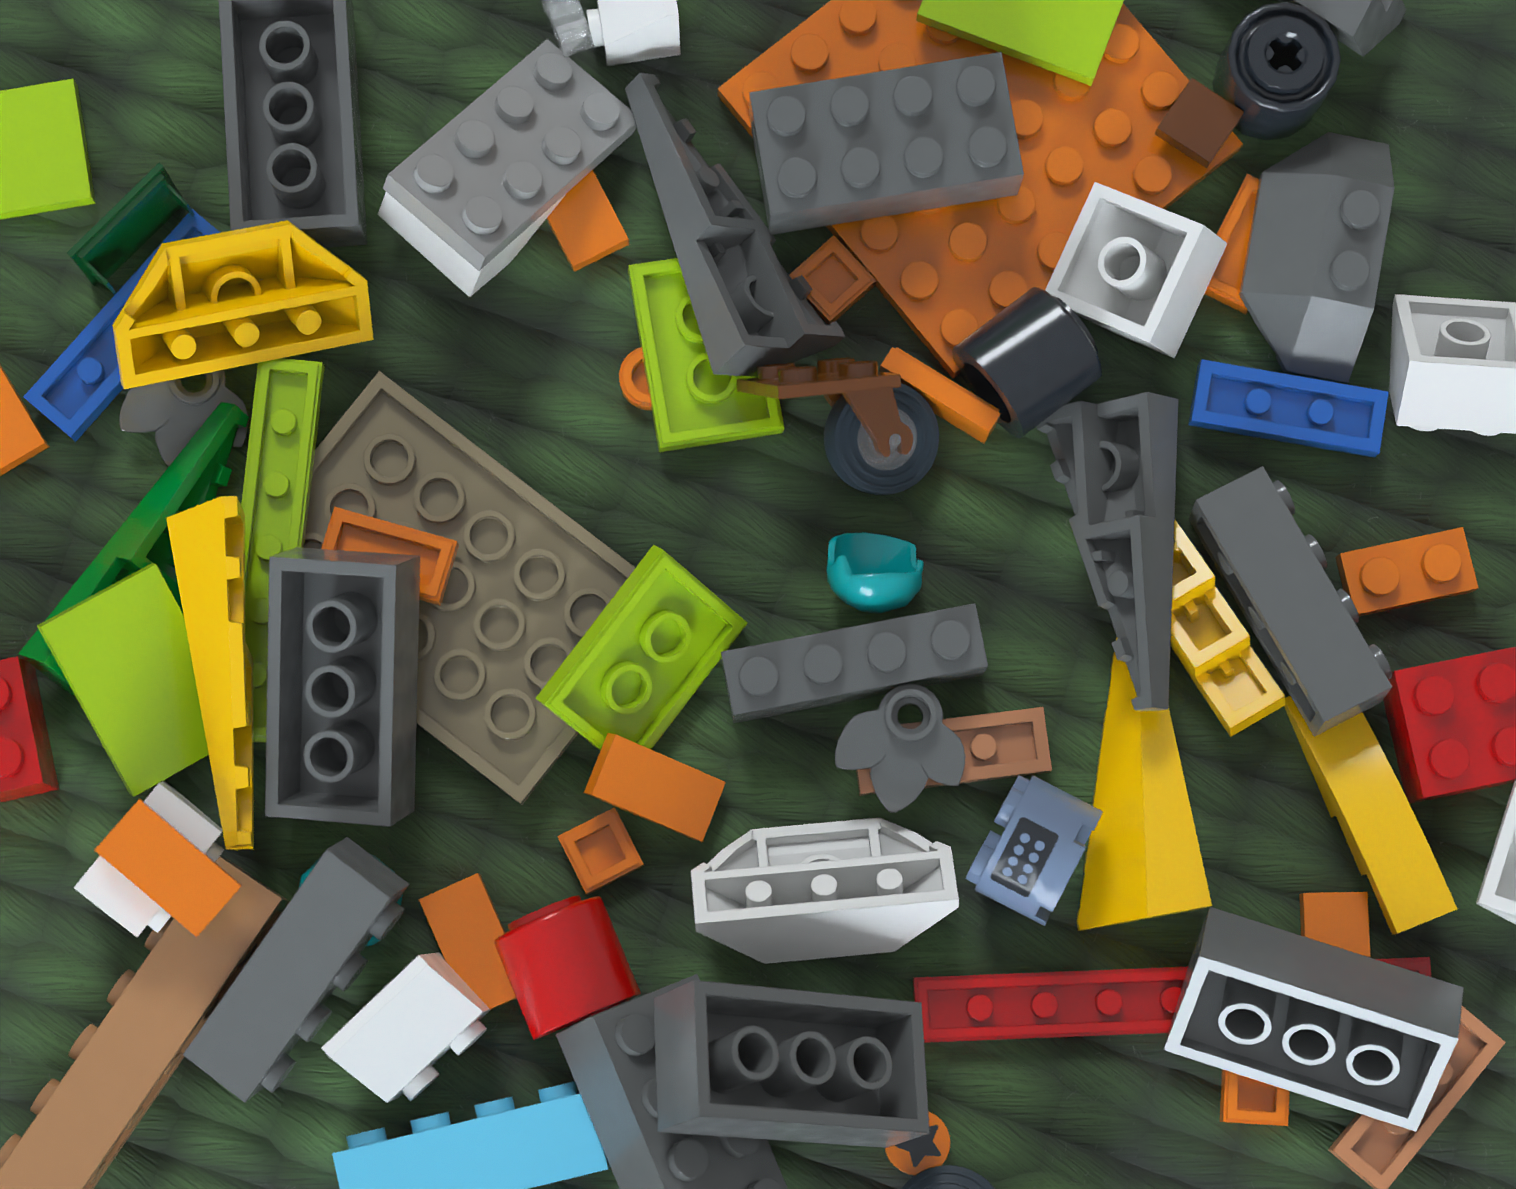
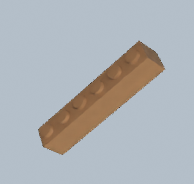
M219 856L215 863L242 886L198 937L194 936L172 917L169 918L158 933L152 930L144 945L151 952L136 973L128 969L113 986L106 1000L113 1007L99 1027L90 1024L77 1038L68 1055L75 1062L61 1082L54 1078L51 1079L36 1097L30 1111L37 1116L23 1137L16 1133L13 1134L0 1149V1189H94L185 1057L183 1054L290 901L230 860Z

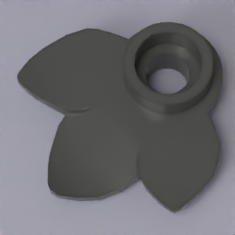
M224 370L204 373L206 385L201 391L195 393L183 388L181 384L182 378L131 388L121 407L119 425L122 431L129 433L155 432L158 450L163 461L169 467L220 402L235 404L246 415L248 414L244 402L225 387ZM248 422L246 427L238 428L232 447L240 448L243 446L248 430Z
M905 684L889 691L881 701L879 710L860 713L848 722L837 742L835 765L837 768L845 770L870 769V779L879 801L887 811L896 813L916 800L924 789L928 778L948 786L959 785L965 767V752L960 738L942 723V708L936 696L920 685ZM905 706L916 707L922 715L921 724L914 729H906L901 726L897 718L898 711Z

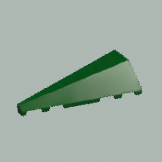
M220 402L46 620L151 563L157 565L183 613L166 518L215 499L218 488L227 486L232 469L227 467L226 463L238 428L246 427L249 419L248 415L235 404ZM38 629L18 655L60 688L75 696Z

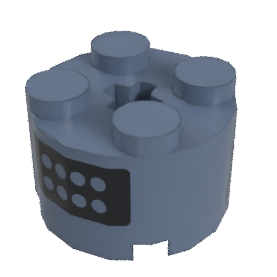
M1018 775L994 821L1005 827L1002 836L990 830L965 879L976 884L974 890L1045 926L1050 913L1053 912L1086 848V841L1092 830H1095L1103 811L1035 776L1028 780Z

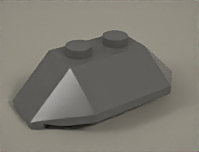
M1327 132L1263 171L1260 175L1239 296L1261 334L1277 355L1275 358L1286 374L1341 384H1348L1374 311L1395 188L1389 144Z

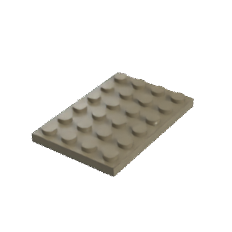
M379 371L315 450L304 548L321 549L334 507L458 542L459 548L441 606L419 600L416 723L515 801L523 805L579 734L535 698L634 571L635 567Z

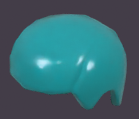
M865 532L844 533L830 539L827 558V581L834 594L851 607L862 612L885 613L907 606L921 589L924 562L916 560V547L914 544L887 535Z

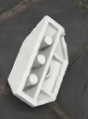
M882 818L752 829L722 849L707 864L703 862L691 870L696 932L764 964L895 952L959 907L951 847L938 841L932 843L916 832Z

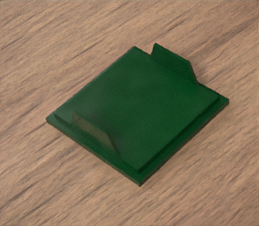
M159 162L67 254L94 286L100 282L115 294L116 291L107 279L181 207L192 217L195 214L190 205L182 198L164 166Z

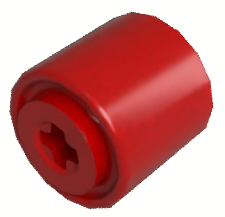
M577 895L548 905L508 924L510 931L499 936L494 941L533 1040L590 1018L641 994L601 897L597 896L581 901L580 896Z

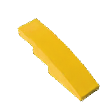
M1175 520L1170 645L1229 736L1232 737L1285 706V695L1251 648L1250 635L1215 587V575Z
M1291 696L1286 697L1284 708L1331 818L1337 817L1361 876L1367 874L1392 935L1457 910L1426 837L1363 712L1314 737Z

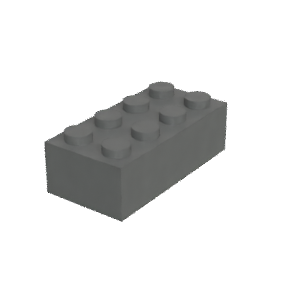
M219 0L231 231L288 220L324 248L367 245L354 6L352 0Z
M1002 52L749 92V118L770 235L1018 195L1024 171Z
M296 547L269 557L265 816L392 826L414 812L420 555Z
M697 974L594 1015L556 1034L620 1189H788L767 1139L658 1132L654 998L693 980L700 981Z
M696 980L654 998L658 1132L887 1148L930 1133L922 1003Z

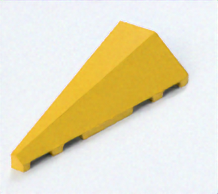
M222 496L169 516L166 520L226 850L254 849L253 657L245 642V514L237 496Z
M1115 652L1112 655L1108 702L1104 714L1092 806L1102 810L1103 813L1095 830H1092L1089 836L1088 849L1085 854L1084 879L1076 921L1078 931L1212 906L1169 706L1168 710L1161 711L1134 710L1131 700L1136 698L1137 694L1126 663L1118 660Z

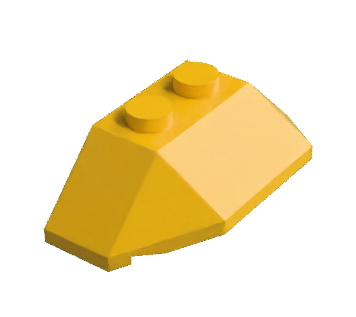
M288 220L162 243L112 325L121 385L124 389L374 340L367 280Z

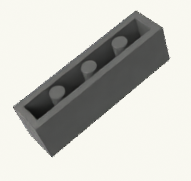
M1262 466L1197 499L1188 519L1315 737L1381 703L1392 688L1389 682L1392 672L1380 648L1375 644L1368 646L1356 626L1359 623V615L1350 596L1343 589L1336 591L1324 569L1327 568V561L1319 543L1310 534L1304 536L1292 517L1295 514V506L1286 487L1279 480L1272 482Z
M975 603L721 652V663L733 723L884 695L892 689L905 684L926 687L982 676L988 668Z
M348 837L328 848L183 1055L244 1103L264 1087L273 1093L296 1064V1061L289 1054L299 1039L302 1038L307 1043L311 1041L330 1017L332 1010L324 1004L336 987L343 992L346 991L365 968L368 960L360 953L370 939L374 936L381 941L403 914L405 909L397 904V901L409 884Z

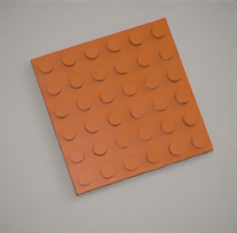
M831 0L717 88V94L753 138L749 118V92L998 53V51L917 22V13L922 0ZM1124 4L1121 7L1092 86L1002 53L1024 171L1018 195L826 226L876 280L875 286L952 378L960 373V369L955 364L952 349L1031 288L1046 289L1094 182L1162 209H1167L1235 155L1243 145L1232 131L1212 162L1205 168L1155 135L1157 127L1182 93L1189 80Z

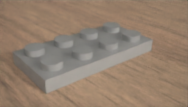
M546 39L387 175L383 189L480 271L635 132L637 126L632 110L551 41Z

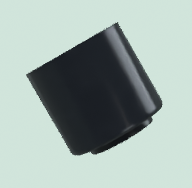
M1288 2L1263 5L1244 16L1232 32L1217 63L1212 83L1213 91L1244 111L1235 129L1245 136L1267 141L1288 138L1305 128L1317 113L1336 82L1341 62L1337 37L1325 19L1308 7ZM1274 53L1282 54L1292 61L1295 70L1293 71L1286 65L1276 70L1269 62Z
M1037 287L1031 288L952 349L955 364L959 367V372L972 393L998 408L1001 414L997 423L1008 433L1019 439L1102 376L1098 348L1087 327L1065 302Z

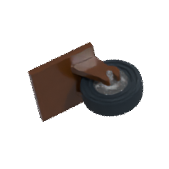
M845 357L817 360V367H795V363L766 364L757 366L758 377L737 379V392L776 399L824 395L832 408L826 420L824 430V446L827 458L834 471L844 482L862 492L875 495H890L904 491L914 486L927 474L937 455L939 428L931 406L917 391L901 383V374L878 371L877 361H855V358Z

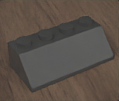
M1209 907L1191 955L1164 1050L1416 1132L1459 1038L1464 987Z

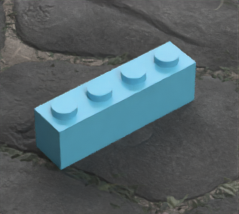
M575 1081L538 1090L541 1103L515 1109L513 1097L474 1105L477 1119L452 1125L449 1112L412 1120L410 1123L413 1134L387 1140L385 1127L346 1136L349 1149L332 1153L340 1189H529L607 1170L610 1168V1164L581 1094L578 1092Z

